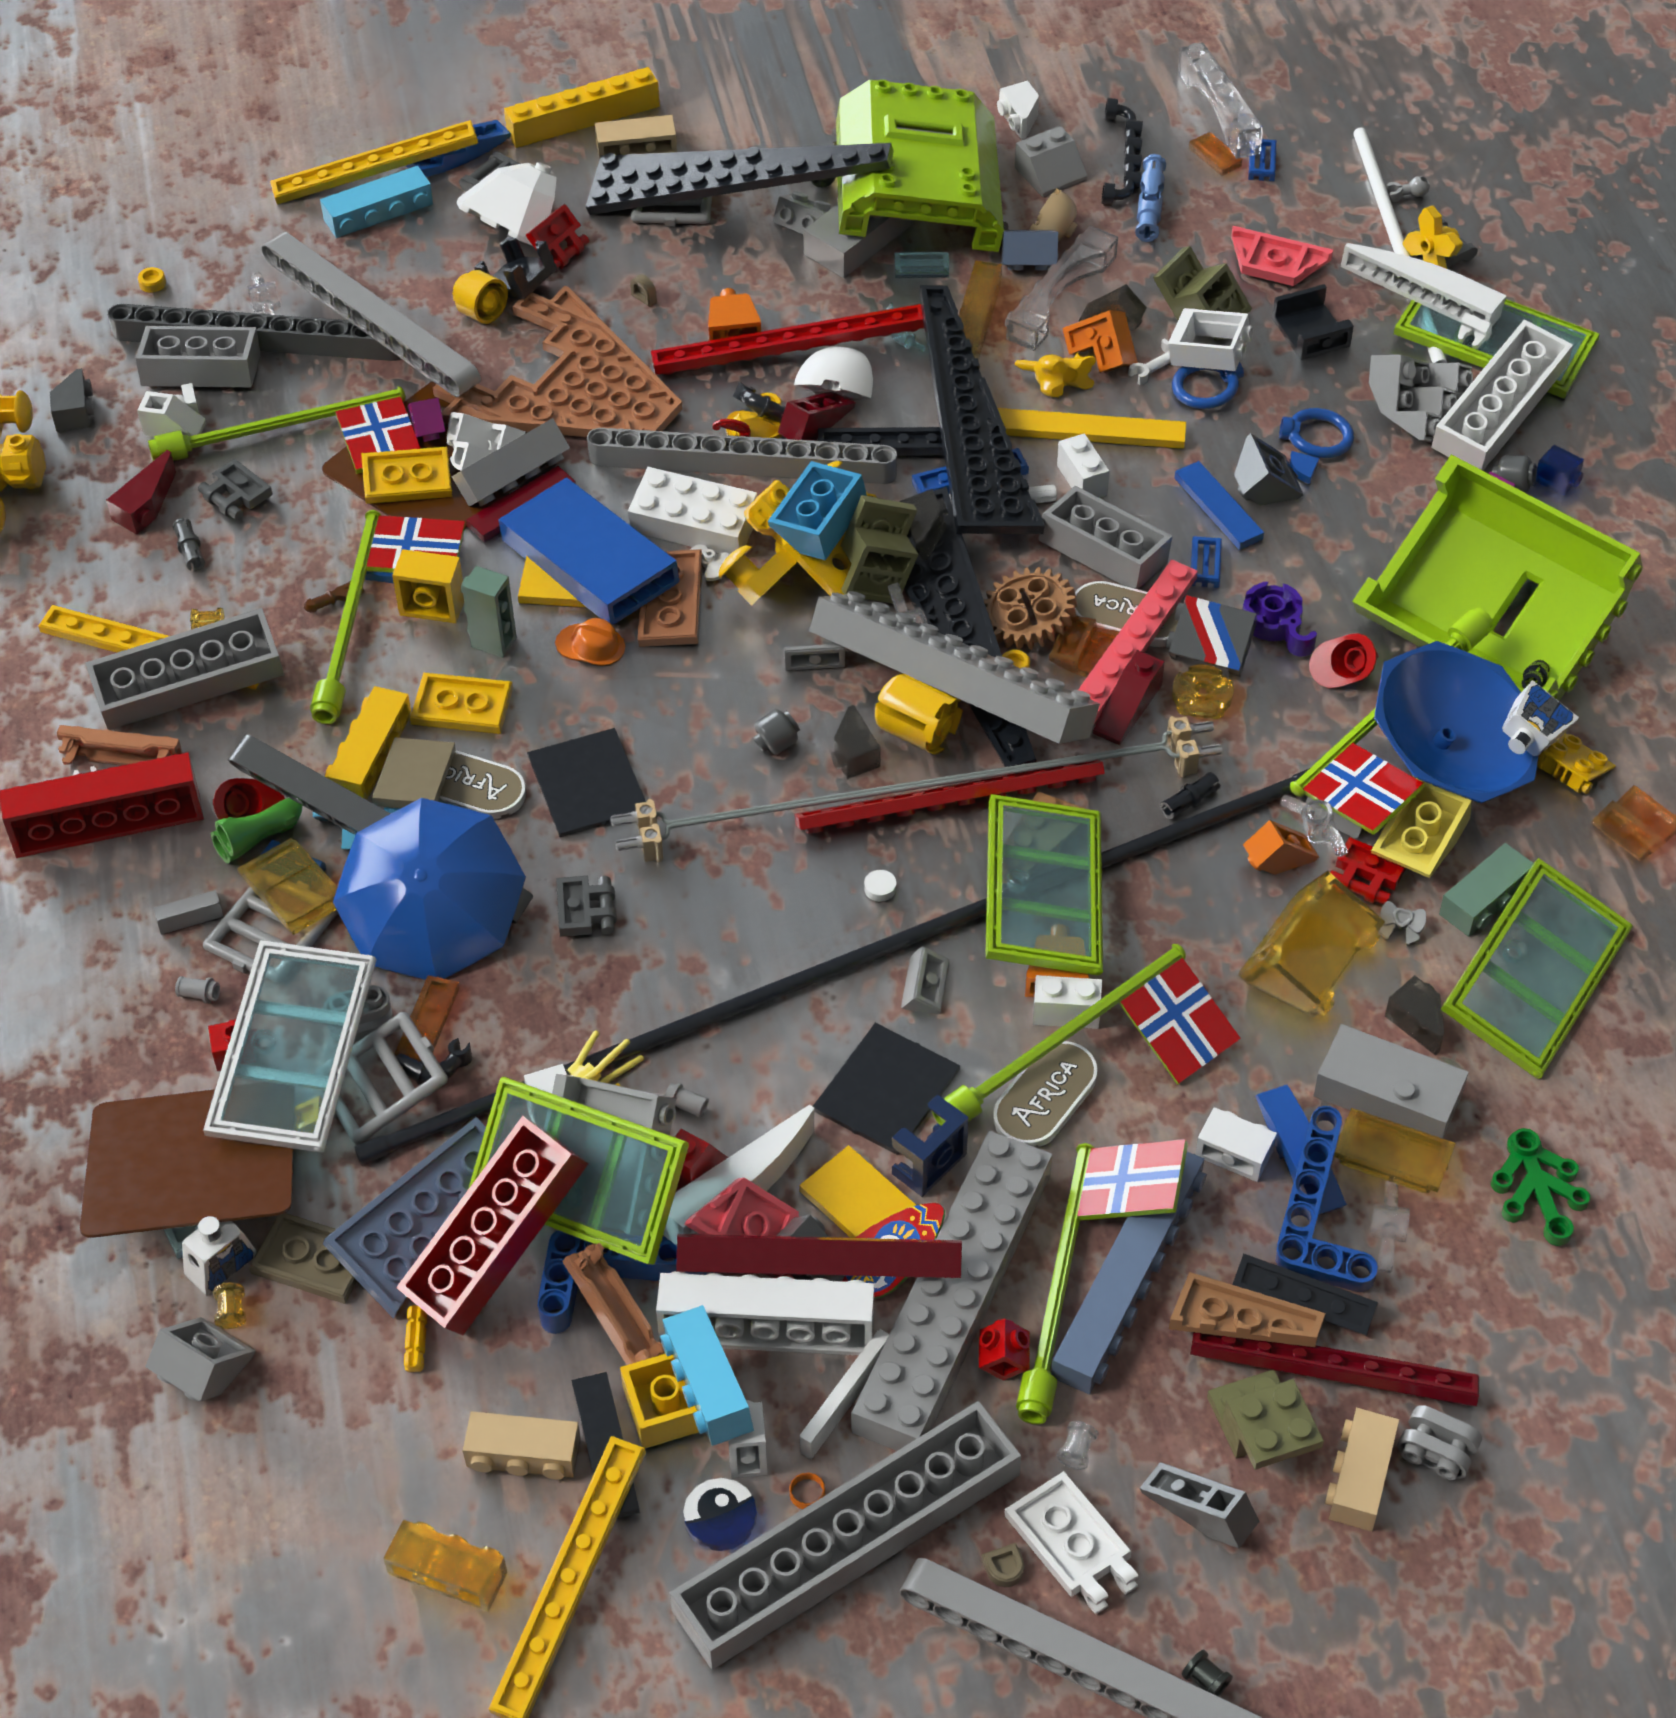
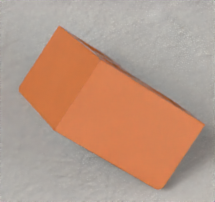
M1109 310L1062 328L1069 355H1075L1076 353L1093 348L1099 373H1106L1122 366L1138 363L1125 312Z

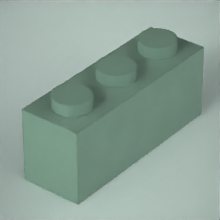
M476 566L471 574L464 578L461 585V592L463 593L465 603L464 612L468 622L467 632L470 635L471 647L503 658L517 638L509 576Z
M1504 843L1443 895L1439 915L1468 937L1478 928L1483 930L1490 923L1493 915L1498 911L1503 912L1534 863L1507 843Z

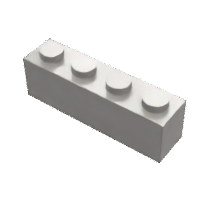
M552 418L451 477L468 506L477 502L480 506H483L495 499L493 493L497 490L502 489L503 493L519 485L516 479L524 475L526 479H529L540 473L541 469L539 466L545 462L550 467L564 459L562 453L570 447Z

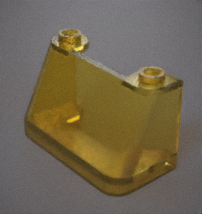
M1327 870L1294 895L1245 962L1238 976L1247 984L1312 1017L1318 1014L1324 1016L1335 1004V1001L1332 1000L1335 994L1331 990L1358 951L1364 947L1369 950L1377 943L1381 937L1378 932L1385 921Z

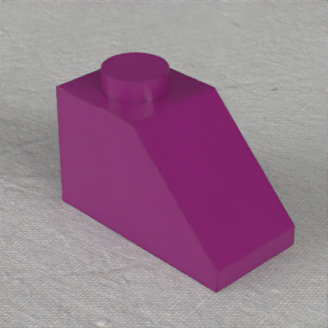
M433 398L408 404L416 438L423 437V442L440 439L439 433L445 432L439 399Z

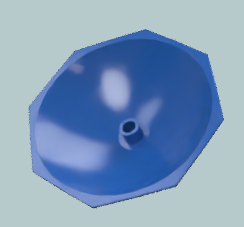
M1439 641L1384 661L1374 719L1414 778L1479 803L1494 799L1535 780L1538 756H1533L1527 750L1523 754L1514 753L1508 745L1511 738L1502 729L1515 699L1521 693L1502 666Z
M420 798L356 833L333 903L360 954L376 957L375 967L438 983L504 947L526 876L492 815Z

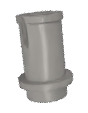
M180 976L176 982L175 993L177 997L202 999L204 1003L209 1004L211 1001L218 999L220 984L210 977L206 978V980Z
M671 1083L664 1095L677 1098L675 1107L692 1113L699 1118L704 1115L709 1103L708 1097H703L684 1089L681 1083L677 1085Z

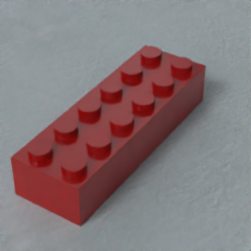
M189 752L0 790L2 820L16 858L204 820L200 793Z
M522 1116L396 1288L441 1326L463 1336L589 1163L541 1126Z

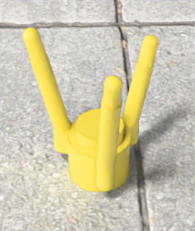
M595 1030L576 1061L567 1071L573 1076L598 1081L602 1077L600 1072L630 1044V1040L625 1039L596 1067L590 1063L582 1066L599 1036V1032ZM637 1056L599 1081L610 1083L642 1062L644 1056Z

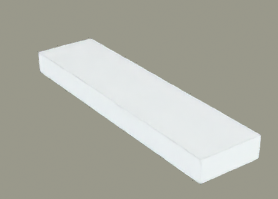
M881 1329L877 1330L872 1340L869 1341L800 1434L801 1454L812 1460L862 1392L889 1336L888 1333Z

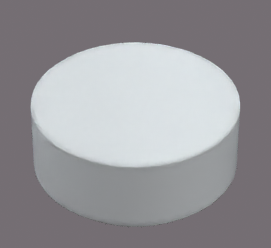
M886 870L870 872L864 881L865 894L868 898L877 902L890 900L896 893V879L894 875Z

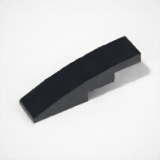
M607 1372L571 1380L593 1475L610 1437L613 1436L623 1440ZM634 1483L631 1485L617 1519L640 1513Z

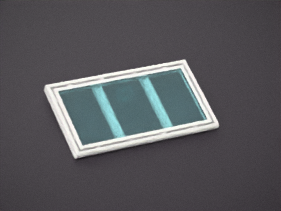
M260 940L203 1129L205 1136L324 1152L375 968L376 957Z

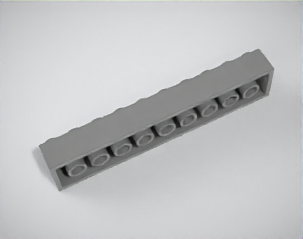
M848 591V594L844 595L832 593L831 596L818 597L809 629L810 632L903 674H907L925 684L1058 744L1088 739L1090 737L1100 703L1091 700L1088 693L1080 690L1070 691L1064 688L1065 684L1061 681L1050 678L1047 680L1038 676L1039 672L1027 667L1018 668L1013 665V661L1009 658L1002 656L993 657L987 654L988 650L984 647L977 645L968 646L962 643L963 639L959 636L952 634L943 635L938 632V628L934 625L927 623L918 624L913 621L914 617L909 614L894 613L889 611V606L886 604L866 601L865 595Z
M988 1131L936 1240H962L961 1278L917 1277L851 1412V1429L853 1434L898 1451L932 1430L1051 1176L1052 1153Z
M977 1401L670 1591L672 1612L713 1670L1020 1475L1021 1454L982 1404Z

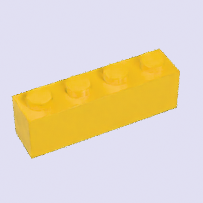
M374 686L369 697L364 698L359 716L351 722L349 734L345 742L342 741L340 743L337 757L334 763L327 767L325 777L367 800L382 772L394 737L400 738L411 716L409 695Z

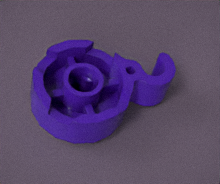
M1262 582L1254 585L1247 591L1242 610L1257 614L1258 621L1253 636L1266 641L1284 640L1287 642L1288 651L1295 656L1305 657L1313 653L1317 632L1311 631L1306 636L1300 635L1303 600L1296 589L1284 583L1280 587L1276 585L1268 586V582Z

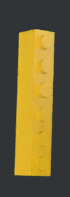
M649 67L637 69L629 73L504 108L506 129L511 133L510 139L515 148L588 128L594 126L597 122L612 121L660 107L659 86Z

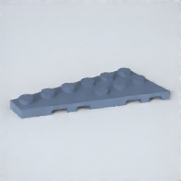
M477 1117L324 1239L323 1245L393 1319L407 1298L396 1287L468 1191L486 1126Z

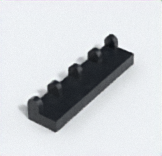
M1244 1253L1232 1284L1326 1313L1324 1321L1364 1336L1368 1334L1378 1307L1377 1301Z

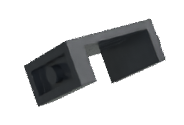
M1325 284L1278 296L1274 300L1272 319L1300 360L1351 347L1354 326L1349 319L1337 322L1325 306L1327 290Z

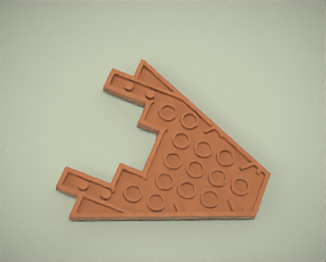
M564 286L551 300L532 292L525 299H519L512 306L513 315L552 331L542 342L543 350L560 357L535 384L510 375L496 391L477 384L459 397L451 395L437 384L433 387L435 397L450 403L442 412L445 424H449L451 412H457L494 424L508 425L525 432L535 429L552 418L562 435L587 437L588 433L595 428L663 431L682 410V401L568 286Z

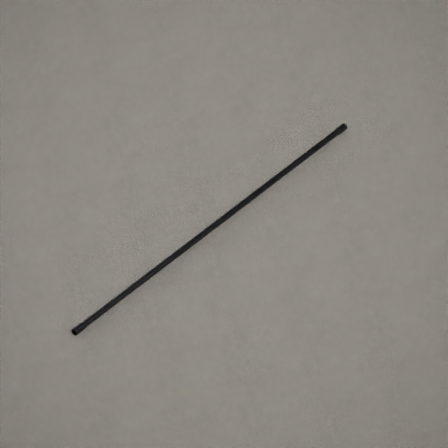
M1309 769L1296 773L1288 779L1103 851L1101 852L1102 869L1292 794L1290 783L1292 781L1296 782ZM1060 868L1025 882L1017 889L1010 888L1002 891V899L1020 902L1086 876L1088 872ZM987 898L629 1039L630 1044L610 1064L983 917L987 911ZM620 1043L588 1055L582 1066L590 1063L596 1067ZM575 1061L563 1065L564 1068H565V1071H566L567 1075H571V1074L567 1071V1069H568ZM496 1092L394 1133L382 1135L354 1146L360 1164L363 1165L389 1155L396 1149L472 1120L475 1117L490 1113ZM514 1096L512 1103L520 1101L522 1098Z

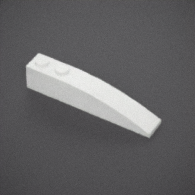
M1347 243L1344 248L1340 267L1408 299L1414 300L1461 323L1464 314L1467 312L1491 323L1492 327L1501 317L1506 295L1459 273L1420 259L1378 248Z
M809 1104L675 1192L663 1235L677 1246L678 1234H699L684 1225L686 1220L738 1178L744 1177L767 1191L793 1163L813 1134L814 1107Z

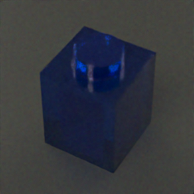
M1554 444L1538 462L1536 482L1564 496L1572 487L1576 488L1582 481L1584 473L1581 470L1584 459Z

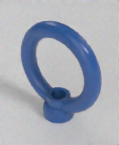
M1240 362L1236 371L1182 366L1177 370L1172 379V390L1175 397L1189 407L1196 409L1216 408L1226 404L1236 395L1239 379L1244 377V370ZM1213 370L1219 372L1222 380L1228 382V386L1217 396L1199 398L1188 394L1184 390L1183 381L1188 375L1196 371Z
M1309 408L1297 412L1292 417H1282L1279 439L1290 440L1298 450L1307 455L1317 458H1334L1346 453L1351 448L1354 442V432L1349 422L1341 415L1327 409ZM1312 419L1330 422L1340 429L1343 439L1339 444L1331 447L1313 445L1300 436V424Z

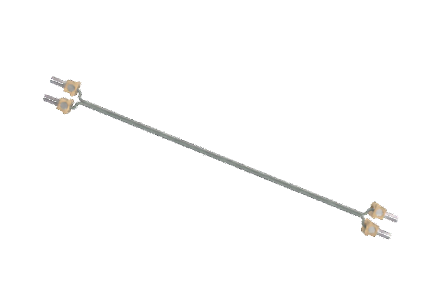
M1171 716L1168 721V730L1163 734V741L1160 743L676 820H668L665 814L656 812L654 801L648 799L647 802L636 803V811L613 815L610 820L613 827L627 824H637L639 836L615 841L617 851L642 848L645 862L654 860L661 862L663 860L662 840L668 838L669 831L672 828L1160 750L1166 751L1169 756L1175 758L1174 763L1181 778H1185L1186 775L1197 773L1199 759L1221 755L1222 746L1221 744L1197 747L1195 740H1190L1191 735L1214 731L1213 721L1192 724L1188 722L1187 716L1179 718ZM657 817H661L663 822L668 824L663 836H661L660 828L657 824Z

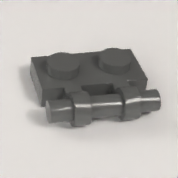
M235 458L212 473L214 483L209 485L206 482H202L198 486V491L203 494V498L207 502L216 504L221 513L235 520H239L243 516V511L238 508L242 504L251 510L273 495L270 485ZM226 491L231 494L227 498L222 495Z
M588 875L556 878L560 937L592 934V924L594 923L601 925L603 934H612L614 932L617 913L613 908L612 901L615 899V888L611 885L610 877H600L598 879L599 885H589ZM590 901H599L600 908H590Z

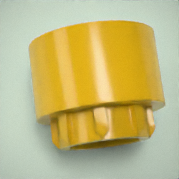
M473 270L461 275L455 282L452 292L458 311L482 324H489L495 321L502 314L508 299L506 284L502 280L481 270Z

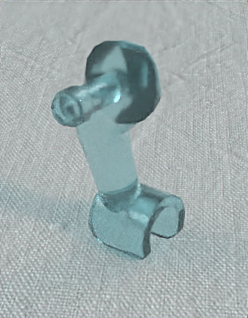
M891 302L885 310L894 309L893 303ZM909 332L891 334L893 340L906 349L914 346L923 352L926 348L915 341V334Z

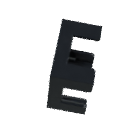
M507 237L500 243V248L507 263L493 276L506 284L508 298L525 299L557 270L546 241L537 240L535 242L540 258L524 256L517 238ZM480 261L474 266L475 270H481L490 275L485 261Z

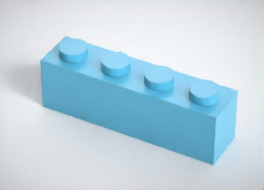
M417 165L322 198L320 202L323 219L335 238L433 205L431 184Z
M701 1305L662 1319L665 1334L660 1336V1340L666 1356L673 1355L675 1359L671 1361V1365L677 1382L684 1380L686 1384L682 1386V1391L688 1407L695 1406L697 1412L693 1413L699 1433L706 1432L711 1445L714 1446L754 1431L749 1406L704 1306Z

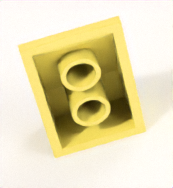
M1419 780L1424 783V788L1386 823L1371 853L1430 878L1455 846L1470 820L1472 800Z

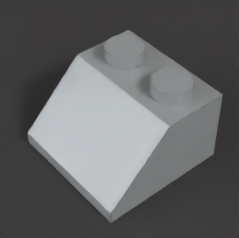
M1061 126L1016 143L1015 169L1042 197L1052 194L1056 188L1063 190L1087 180V174L1075 140Z
M199 1317L160 1329L145 1367L157 1374L159 1380L173 1384L184 1391V1395L189 1399L201 1402L221 1395L253 1358L255 1350L204 1318Z

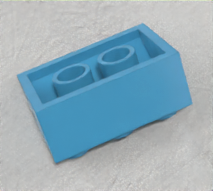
M811 461L768 520V525L800 554L826 560L848 529L861 495L867 496L862 474Z

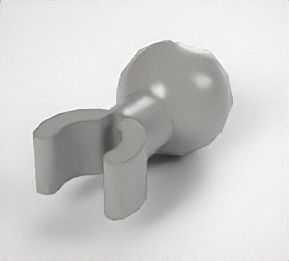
M1416 176L1410 183L1404 185L1397 182L1387 184L1391 203L1400 201L1404 195L1408 194L1422 197L1429 192L1430 188L1429 181L1423 176Z

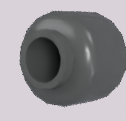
M1505 455L1500 459L1498 465L1493 466V473L1514 483L1515 488L1525 493L1531 486H1535L1537 466L1526 455Z
M775 709L755 723L754 727L757 735L753 739L762 752L768 749L772 754L778 755L798 741L797 732L800 731V728L787 710L782 712Z

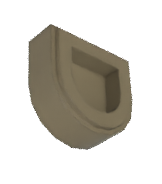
M639 274L631 280L632 296L649 307L657 303L655 286L646 275Z
M1017 1543L981 1555V1561L988 1577L997 1586L1012 1587L1022 1579L1024 1561Z

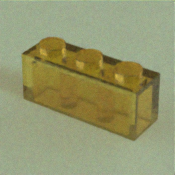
M403 1519L383 1557L389 1575L489 1612L507 1575L505 1559L499 1551L488 1546H483L482 1549L473 1546L466 1539L456 1534H449L447 1536L438 1533L433 1527L421 1521H417L414 1524Z

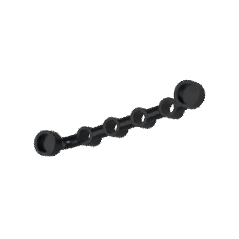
M1107 98L1104 118L1115 120L1116 115L1126 118L1124 188L1115 189L1114 183L1104 182L1101 204L1112 205L1113 200L1127 199L1133 194L1135 188L1140 187L1141 172L1135 171H1140L1142 155H1137L1141 153L1142 138L1137 137H1141L1143 121H1137L1135 113L1127 106L1118 104V99Z

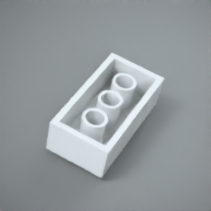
M647 467L628 509L630 526L645 536L690 547L699 544L706 545L708 549L714 550L715 553L726 552L731 554L736 549L746 546L753 527L746 521L744 511L757 498V492Z

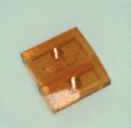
M1076 616L1071 618L1072 626H1063L1065 634L1058 635L1049 655V661L1067 671L1087 678L1120 631L1097 628L1096 619Z
M1635 785L1617 802L1612 800L1591 821L1593 826L1639 861L1654 853L1676 834V816Z

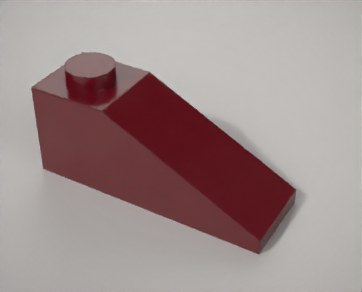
M826 392L789 401L786 404L778 433L787 439L816 441L818 439V428H831L855 408L856 402L834 392Z
M166 450L106 499L112 521L137 535L157 518L176 474L170 451Z
M1137 650L1124 668L1093 729V734L1121 745L1161 688L1165 661Z

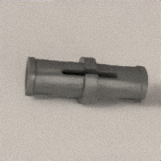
M179 518L173 523V530L178 539V551L183 554L187 569L191 571L193 567V571H198L205 565V560L199 549L201 546L199 537L194 534L189 519L185 521L184 518Z

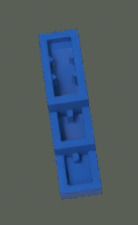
M498 120L474 124L473 127L478 144L406 165V167L409 169L418 165L426 177L440 174L466 164L489 152L509 139L511 133Z
M1287 1084L1257 1094L1255 1097L1267 1128L1277 1133L1275 1141L1276 1151L1280 1159H1285L1294 1182L1309 1121ZM1313 1152L1308 1155L1311 1161L1315 1163H1321L1326 1160V1157L1320 1152ZM1332 1168L1319 1215L1347 1205ZM1303 1184L1300 1187L1301 1191L1307 1195L1318 1192L1317 1188L1312 1184Z

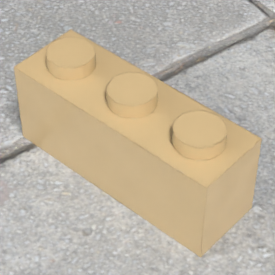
M673 115L595 123L599 159L601 155L608 153L624 155L677 152Z
M1356 1407L1353 1421L1345 1420L1341 1441L1347 1442L1345 1452L1338 1450L1333 1472L1340 1475L1337 1484L1330 1482L1325 1504L1332 1506L1329 1520L1372 1532L1399 1419Z
M471 1411L462 1450L466 1467L478 1472H490L491 1470L507 1471L516 1476H524L528 1473L539 1474L554 1480L562 1479L563 1477L574 1478L581 1440L579 1425L575 1421Z

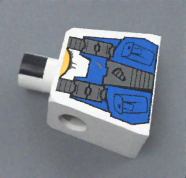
M1532 680L1515 699L1502 729L1511 738L1508 745L1514 753L1523 754L1527 750L1533 756H1538L1561 738L1579 717Z
M212 1216L203 1218L198 1224V1229L185 1238L182 1243L184 1274L206 1296L254 1259L257 1254L256 1249L245 1234L232 1221L219 1222L217 1218Z

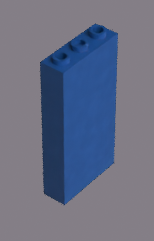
M567 477L498 519L503 542L525 559L526 556L529 557L579 602L601 619L610 622L612 626L680 582L677 560Z

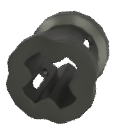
M1203 1649L1188 1662L1181 1675L1186 1680L1191 1678L1203 1690L1219 1697L1228 1687L1233 1676L1229 1672H1223L1209 1660V1654Z

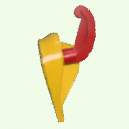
M745 410L734 411L728 415L727 419L717 420L712 425L713 430H720L721 427L725 428L729 436L777 439L782 437L778 433L780 422L764 416L761 418L757 413Z

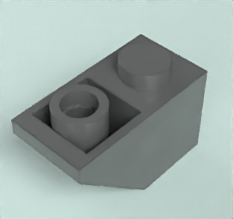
M82 368L76 369L50 391L51 414L56 432L91 427L90 415H94L92 398H88V396H93L90 379L85 380Z

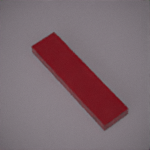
M556 466L466 519L467 527L483 542H486L501 533L498 519L566 477L575 484L576 482L562 468Z

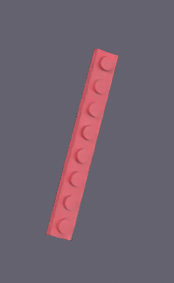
M1171 559L1078 690L1088 693L1091 700L1100 703L1094 724L1101 715L1124 668L1137 650L1141 652L1147 650L1197 579V570Z

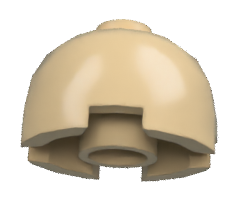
M1056 188L1055 192L1051 194L1040 210V214L1036 219L1037 222L1033 223L1029 230L1057 231L1058 242L1064 236L1070 238L1078 226L1074 222L1077 215L1074 201L1066 193Z

